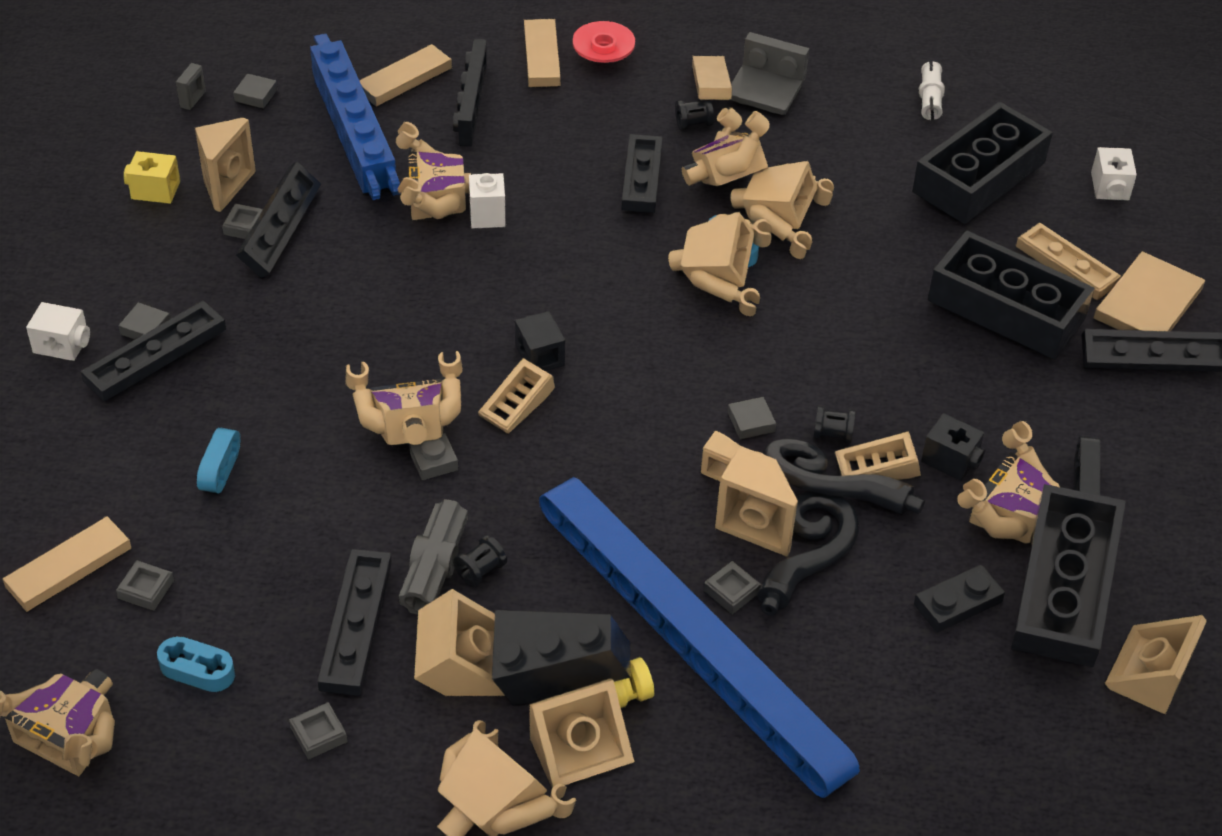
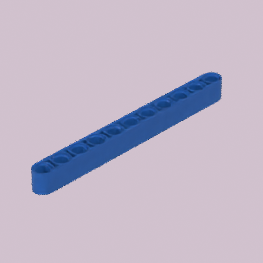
M572 477L539 497L541 510L548 521L812 792L821 798H825L858 775L860 772L859 764L853 752L579 479Z

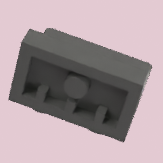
M749 32L745 38L743 65L731 83L732 96L730 100L743 105L764 109L771 113L785 115L806 79L810 48Z

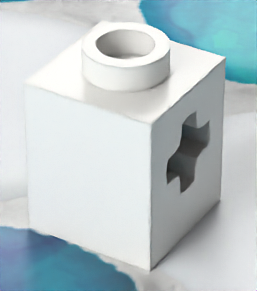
M1098 147L1091 171L1096 199L1130 200L1137 176L1131 149ZM1112 162H1118L1117 169L1112 165Z
M503 173L469 175L471 228L505 227Z
M41 302L26 327L33 353L75 361L81 348L87 346L90 338V328L86 326L83 310Z

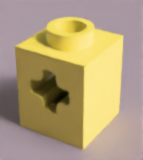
M136 151L131 164H127L124 170V183L129 185L131 199L171 204L180 184L176 156Z

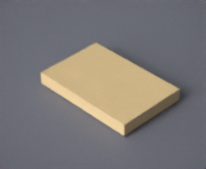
M1142 251L1097 307L1094 319L1117 330L1172 331L1203 289L1205 280Z

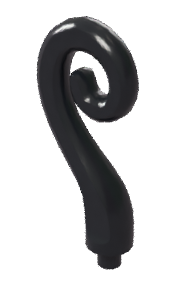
M795 439L776 440L769 443L763 451L764 455L777 460L788 483L794 487L820 494L868 501L900 515H903L907 509L920 514L924 507L925 500L914 495L915 488L894 478L875 474L822 475L827 470L828 458L824 452L810 443ZM789 456L797 457L793 465L784 458Z
M805 491L796 496L798 503L793 529L796 535L807 540L823 539L831 532L833 524L829 516H823L817 522H809L803 517L805 512L812 509H820L831 513L838 521V530L835 536L827 543L784 559L767 573L758 591V599L762 603L761 611L764 614L773 616L777 613L778 609L787 607L793 591L800 581L836 563L852 548L858 536L859 523L854 507L844 497Z

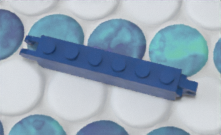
M327 34L314 36L316 45L310 46L314 80L362 193L369 192L372 200L380 199L381 189L389 188L393 196L401 194L398 191L400 182L396 173L395 158L342 41L331 42Z

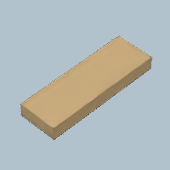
M555 19L524 20L529 87L560 86Z
M431 44L359 81L367 99L377 107L451 69L452 59Z
M693 56L692 68L699 99L730 100L732 86L724 56Z
M1038 223L1018 237L1016 247L1041 264L1094 287L1092 298L1095 300H1099L1111 291L1121 278V275L1041 223Z
M107 516L4 577L5 588L28 612L131 549L130 540Z

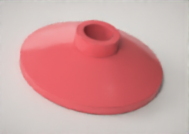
M596 21L585 24L577 29L573 35V47L580 56L587 60L601 63L616 62L626 58L633 52L635 37L627 27L609 21Z

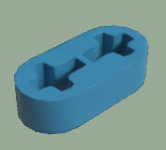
M225 428L216 429L199 465L197 473V487L199 490L213 493L222 492L239 453L241 441L239 431Z
M177 636L165 640L157 650L160 670L164 676L211 692L222 691L228 688L234 681L235 670L232 657L222 649ZM180 654H184V655H185V659H184V658H180V657H179ZM170 657L177 658L175 662H170ZM218 666H222L223 671L215 669ZM207 669L214 671L213 674H208Z

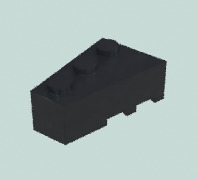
M495 610L492 680L513 706L561 695L607 679H613L615 682L631 678L630 641L611 615Z

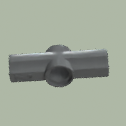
M444 499L441 503H435L423 536L418 535L414 540L410 554V569L399 594L400 605L406 607L410 613L418 614L419 609L437 599L445 578H451L454 573L453 560L458 555V544L468 520V510L462 508L456 501Z

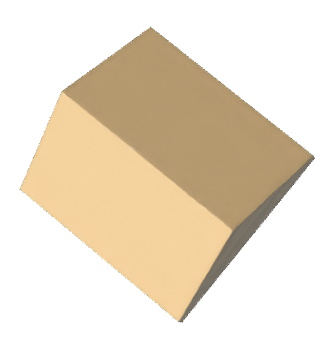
M238 118L195 128L203 180L216 211L221 212L256 172L249 119Z
M1199 615L1133 625L1105 682L1106 686L1116 693L1166 714L1206 624L1204 616Z
M607 679L530 704V740L552 788L559 783L567 785L634 762L613 679Z

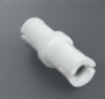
M927 62L921 68L922 83L919 86V95L922 98L921 113L925 119L931 120V110H934L935 120L940 118L943 112L942 97L945 93V87L941 82V65L933 62V71H930V62Z

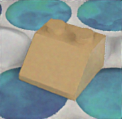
M739 446L720 478L715 528L788 556L791 549L798 500L776 459L768 457L761 452Z
M453 589L419 609L414 679L445 696H505L492 680L495 614Z

